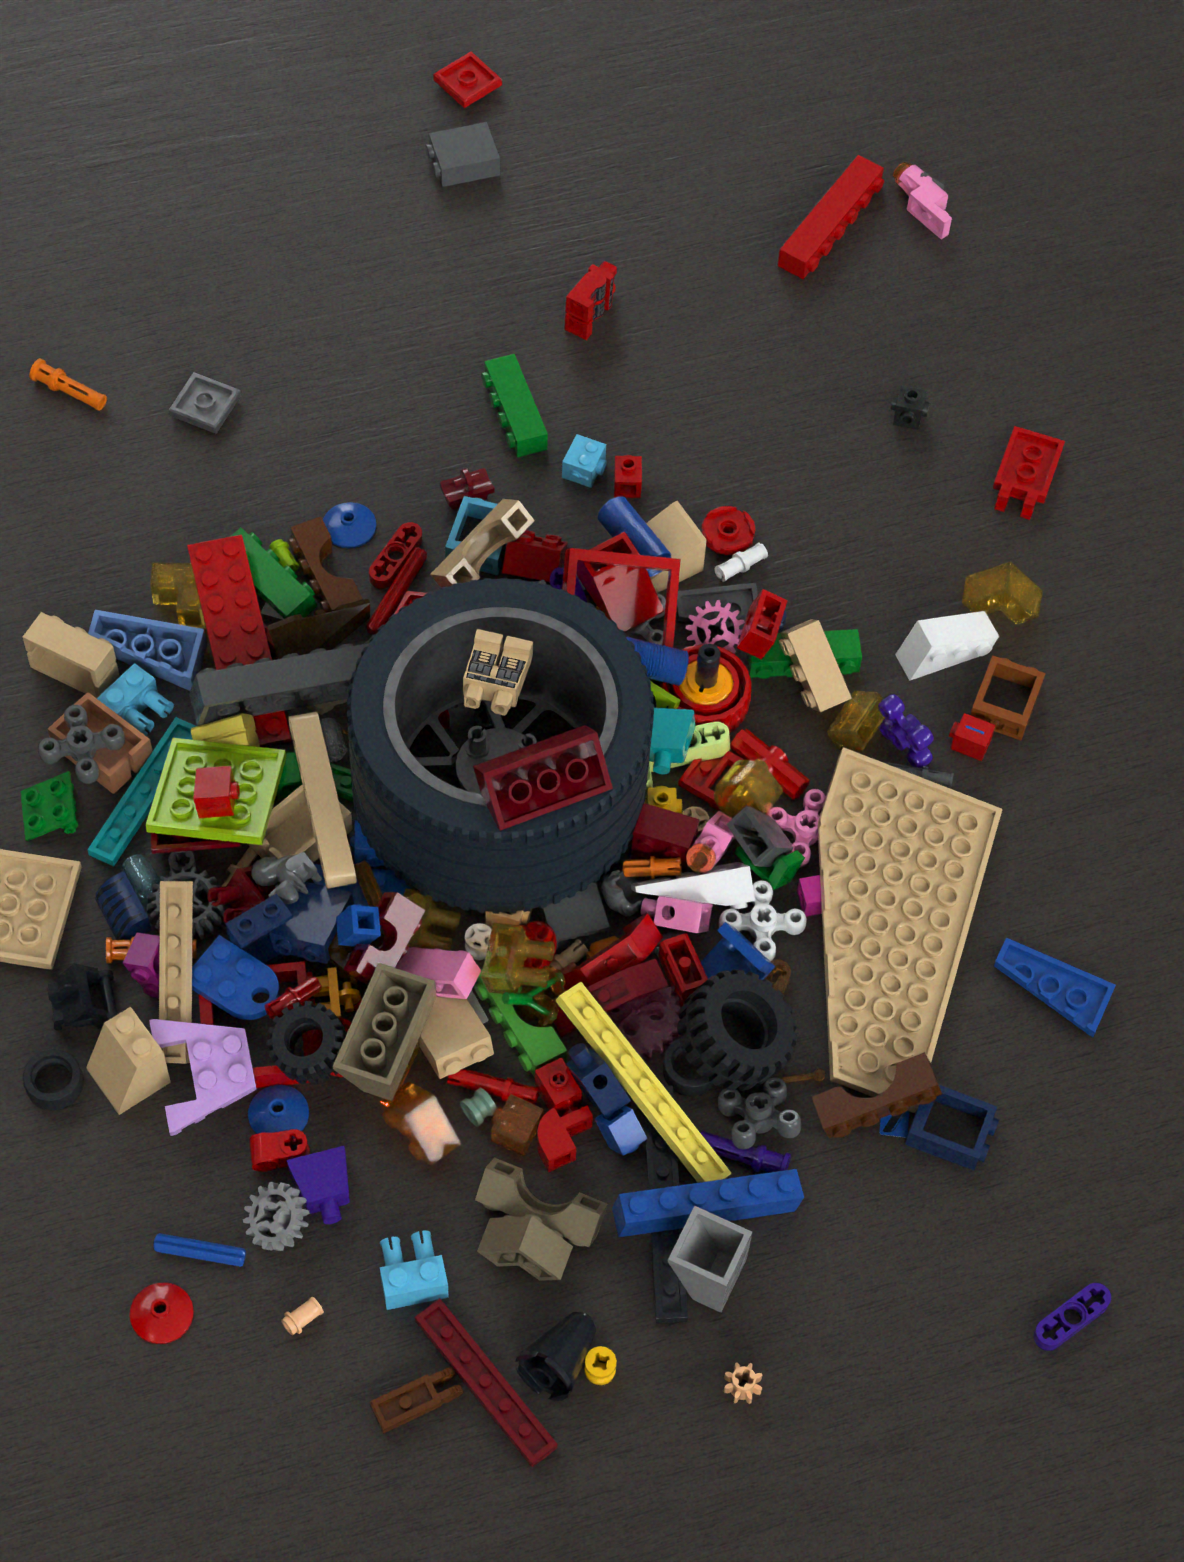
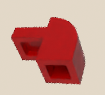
M588 1105L580 1109L578 1107L571 1108L562 1117H559L554 1107L540 1120L537 1132V1149L548 1173L576 1160V1146L571 1137L592 1128L593 1114Z

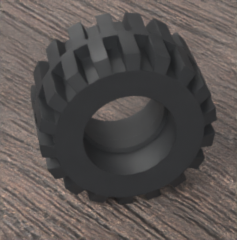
M305 1001V1006H302L299 1002L294 1003V1009L284 1008L282 1010L284 1015L281 1018L276 1016L273 1020L275 1027H269L268 1034L272 1038L267 1040V1047L271 1050L269 1055L279 1069L293 1081L296 1079L298 1083L304 1085L309 1081L311 1085L318 1084V1079L321 1078L326 1082L330 1080L329 1074L332 1072L335 1075L338 1074L332 1066L347 1035L345 1027L330 1009H327L320 1003L316 1006L312 1001ZM310 1030L323 1031V1040L317 1051L304 1057L295 1055V1044L302 1034Z

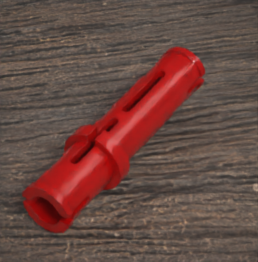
M461 1069L455 1074L448 1075L450 1079L447 1080V1084L475 1091L482 1088L488 1094L501 1097L502 1101L506 1102L513 1100L535 1107L539 1097L540 1088L514 1082V1079L509 1077L506 1080L467 1069Z

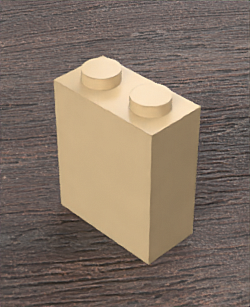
M436 998L417 1043L439 1079H442L476 1062L485 1060L493 1055L494 1051L489 1032L467 999Z

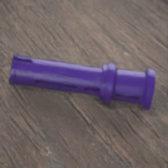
M704 1130L701 1132V1135L717 1155L751 1165V1169H754L755 1172L762 1170L771 1173L788 1170L791 1159L790 1153L783 1155L767 1150L765 1145H758L757 1148L752 1146L749 1149L742 1150L735 1147L731 1139L717 1136Z

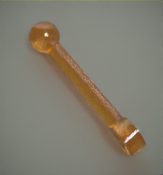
M817 1068L814 1073L782 1077L780 1079L785 1083L809 1079L823 1081L826 1073L823 1069Z

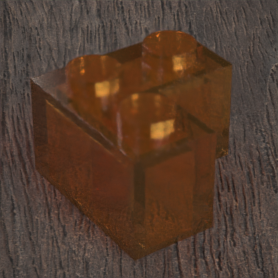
M408 1081L397 1089L392 1101L387 1099L380 1101L385 1111L382 1113L385 1122L390 1128L393 1129L395 1127L404 1136L407 1135L411 1142L408 1145L409 1150L417 1160L422 1159L433 1165L461 1144L434 1094Z

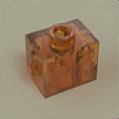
M510 1094L504 1107H498L492 1118L491 1123L494 1125L491 1129V1141L525 1156L538 1132V1126L543 1117L544 1109Z

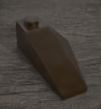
M365 599L339 605L333 612L325 613L323 609L316 610L314 616L303 618L301 614L293 615L266 626L267 641L272 660L282 659L285 655L297 653L299 656L306 655L320 648H324L326 651L334 649L370 618L369 600Z

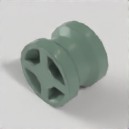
M482 1088L476 1090L472 1098H465L460 1102L464 1114L475 1126L481 1125L485 1117L493 1116L498 1112L494 1101Z

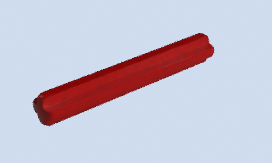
M415 547L367 623V631L370 634H377L378 628L381 625H385L389 617L392 616L427 558V552L424 549Z

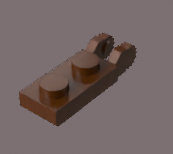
M452 1367L443 1369L430 1376L428 1374L372 1400L370 1407L383 1434L461 1396L464 1391L460 1385L452 1386L440 1393H437L434 1386H439L455 1376Z

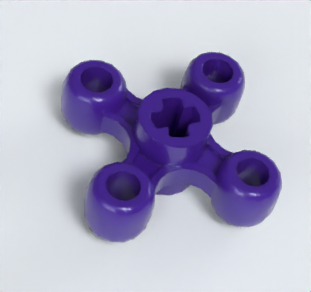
M895 694L888 695L878 705L881 714L885 717L878 724L881 734L890 740L897 749L902 751L906 747L908 748L909 752L906 757L912 767L923 768V766H927L933 759L932 753L927 748L934 740L932 732L927 726L921 724L914 715L908 714L904 717L905 706L902 700Z

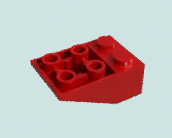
M625 531L589 549L640 555ZM577 562L576 575L598 608L605 613L609 620H613L617 624L618 629L627 632L664 612L646 569Z

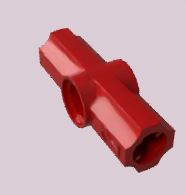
M747 728L737 733L730 743V749L751 765L753 773L760 780L766 783L771 781L790 798L798 799L808 787L810 779L789 763L786 754L780 748L774 745L769 747Z

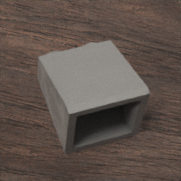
M694 1206L668 1259L671 1268L693 1300L718 1312H722L747 1260L752 1231Z

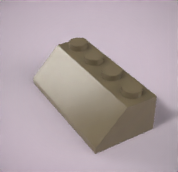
M378 962L332 1066L333 1069L363 1092L392 1101L436 1000L435 981Z

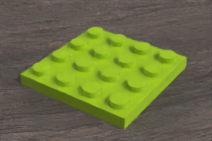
M172 738L147 818L146 831L149 833L262 845L284 768L286 750ZM231 766L235 782L238 781L240 787V798L235 799L234 816L199 818L193 799L196 768Z

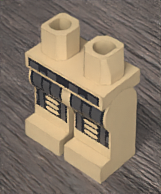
M477 629L472 653L463 677L464 706L476 709L480 707L481 700L492 702L491 711L504 716L508 713L511 706L516 707L518 696L532 661L533 641L507 636L503 650L502 634Z

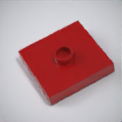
M472 52L467 53L433 74V80L463 108L502 86V79Z

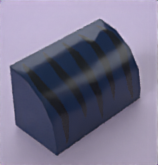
M124 871L111 877L100 886L96 892L95 900L116 940H131L132 937H135L136 933L145 934L152 931L149 917Z

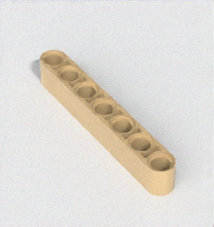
M318 712L289 716L291 736L326 888L330 889L356 884L355 868Z

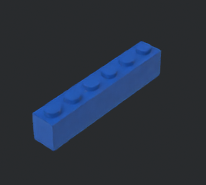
M797 1169L623 1193L618 1195L612 1211L618 1236L625 1237L684 1228L694 1206L728 1221L795 1212L804 1199V1194Z

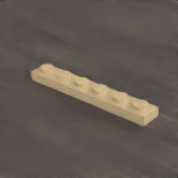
M160 881L159 1020L192 1023L193 881ZM187 1043L161 1048L164 1052L166 1063H190Z

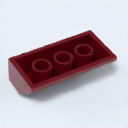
M586 725L473 766L481 795L500 831L613 789L598 734Z

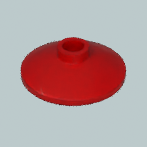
M164 1282L152 1284L140 1291L134 1298L130 1308L131 1325L136 1334L149 1343L167 1344L183 1336L189 1329L194 1314L193 1304L189 1295L175 1284ZM159 1305L166 1306V1310L163 1313H156L155 1308Z

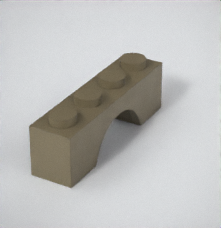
M495 1157L485 1168L475 1201L483 1203L485 1208L492 1211L500 1210L514 1217L525 1216V1214L535 1215L542 1219V1224L549 1229L558 1231L572 1244L590 1247L596 1239L608 1206L607 1203L580 1192L571 1201L564 1204L553 1205L544 1203L533 1196L528 1190L524 1181L523 1169Z

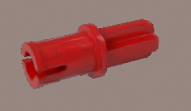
M312 977L293 989L288 987L281 996L265 1004L266 1013L273 1020L276 1016L281 1018L284 1015L282 1013L284 1008L287 1007L289 1010L294 1009L293 1004L297 1002L302 1005V1002L320 992L322 985L316 977Z

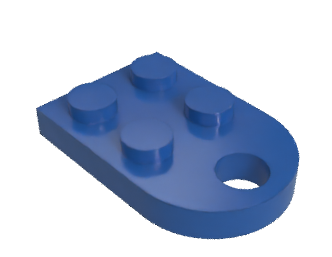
M220 935L192 967V990L235 1018L242 1020L261 1018L267 1014L265 1004L279 997V983L274 971ZM263 992L269 995V999L264 1003L253 1001V997L257 993Z

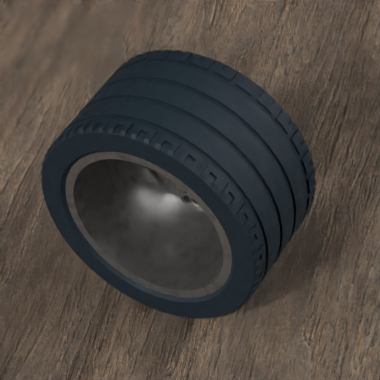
M507 578L470 580V582H459L449 587H442L440 590L433 593L429 592L424 597L413 600L410 605L402 607L397 614L389 617V621L385 625H381L378 628V633L372 635L369 639V646L364 647L361 652L362 658H358L356 662V670L352 673L351 684H349L347 719L352 795L357 820L361 825L363 835L367 837V843L370 848H374L377 858L384 861V866L388 870L392 869L399 880L406 881L407 886L416 888L424 896L429 895L434 901L448 903V906L462 907V910L468 911L472 909L478 910L480 913L488 911L493 912V914H499V912L516 913V911L521 910L527 912L537 907H540V909L545 908L551 903L555 905L566 897L571 898L575 896V893L578 891L583 892L590 883L599 881L602 874L606 875L610 871V866L620 860L621 853L626 852L628 843L633 840V831L645 802L654 720L651 681L647 677L646 666L641 663L639 652L635 651V645L632 641L627 640L626 633L622 629H618L617 624L613 620H609L604 612L594 608V605L584 602L580 597L567 593L568 591L559 590L547 584H539L535 581L529 582L522 581V579L513 580ZM477 629L502 634L503 650L507 636L533 641L532 661L518 698L532 701L536 706L513 729H507L501 715L491 711L492 702L481 700L493 728L484 729L483 731L481 726L470 728L468 731L469 739L459 750L439 723L438 716L441 712L451 707L454 709L458 708L459 704L464 702L463 677L472 653ZM552 711L567 720V724L570 727L573 726L576 729L586 725L595 730L599 737L613 789L500 831L481 795L473 766L537 743L535 736L530 733ZM425 726L446 757H413L409 748ZM434 775L457 776L461 787L460 789Z

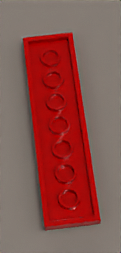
M242 535L187 545L215 669H226L229 665L235 663H242L243 665L254 664L257 660L263 658H270L272 661ZM284 711L253 716L259 747L265 748L291 742Z

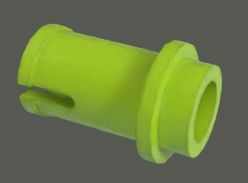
M278 539L270 544L269 549L280 559L278 563L283 568L288 565L294 572L299 569V563L291 554L287 542Z

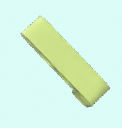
M711 722L695 726L690 743L694 746L689 747L683 763H671V768L691 764L694 759L702 758V761L723 757L730 751L728 727L722 722ZM650 761L645 798H647V788H653L651 772H654V762Z

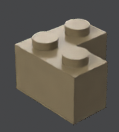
M525 1214V1216L519 1217L505 1215L502 1218L489 1219L477 1252L496 1266H520L539 1281L561 1280L573 1246L563 1239L561 1233L549 1229L542 1224V1219L535 1215Z

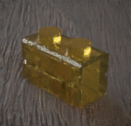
M854 691L851 695L852 699L844 704L842 710L830 725L827 734L840 751L844 747L855 752H863L869 740H871L885 719L878 708L879 703L883 700L878 692L867 691L865 693L864 691Z

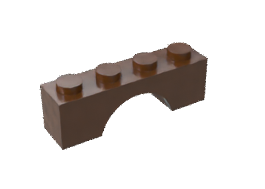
M321 516L290 527L291 539H288L290 549L294 555L298 554L300 569L303 575L308 574L310 578L309 585L315 592L314 596L318 595L321 600L319 602L320 608L325 613L333 612L339 605L363 600L352 578L333 576L322 567L324 560L332 553L331 535Z
M924 1052L897 1063L896 1074L892 1084L878 1096L858 1098L848 1094L841 1086L815 1095L812 1099L825 1133L829 1138H841L850 1134L851 1130L857 1127L875 1125L880 1121V1118L890 1114L892 1116L903 1114L908 1110V1107L918 1103L921 1105L931 1103L936 1100V1096L942 1094L932 1065Z

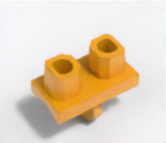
M336 967L327 968L328 975L316 977L322 985V990L313 996H330V1002L320 1004L330 1009L337 1018H341L340 1005L345 1006V1012L354 1011L353 1004L361 1000V992L353 989L351 982H344L342 984L343 989L339 991Z

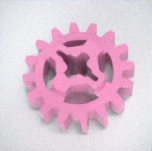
M720 600L716 601L714 607H711L709 601H706V609L704 610L697 606L695 609L698 615H689L688 617L693 621V625L686 626L687 630L692 631V635L687 637V641L694 640V645L702 644L697 635L698 626L704 630L706 636L703 645L714 644L717 641L724 640L729 644L723 648L736 653L733 646L734 644L738 645V636L742 632L739 626L745 623L744 620L736 619L739 610L733 613L730 612L731 604L728 603L723 608L721 607ZM719 612L715 619L707 620L702 618L707 613ZM728 617L733 622L734 634L727 630L725 622ZM722 618L720 630L723 631V635H716L709 642L711 631L708 629V626H714Z

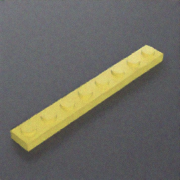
M579 982L559 995L555 1000L593 1050L606 1062L622 1087L698 1183L727 1179L732 1174L584 984Z

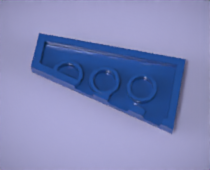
M1009 938L1005 939L994 964L995 968L1092 1038L1116 986L1111 982Z

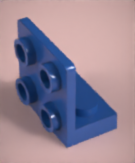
M726 922L717 930L723 938L701 961L708 979L721 971L728 970L731 972L733 969L743 970L745 974L748 972L759 975V979L764 980L776 967L735 927Z

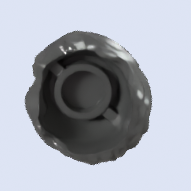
M615 870L603 876L601 891L607 906L624 917H630L639 912L643 899L647 897L645 893L631 890V884L639 881L634 877H625L623 870Z

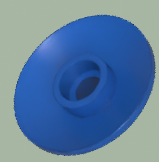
M358 503L338 504L332 507L323 518V522L331 535L332 544L341 548L360 547L369 542L376 532L374 514L370 509Z
M273 1085L264 1088L252 1099L248 1109V1119L251 1128L256 1134L291 1129L303 1131L309 1119V1107L305 1097L295 1088L287 1085ZM275 1106L283 1107L281 1112H274L272 1109Z

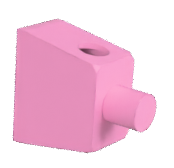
M658 896L657 900L644 898L641 905V915L647 912L650 917H654V924L657 926L702 933L709 931L713 904ZM671 907H673L675 910L674 917H672L670 914Z

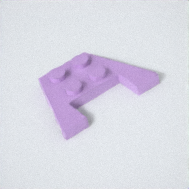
M159 1019L149 1020L152 1037L160 1048L187 1043L196 1092V1100L165 1106L170 1136L182 1132L183 1128L194 1122L195 1124L205 1119V1116L219 1108L223 1109L257 1090L244 1028Z

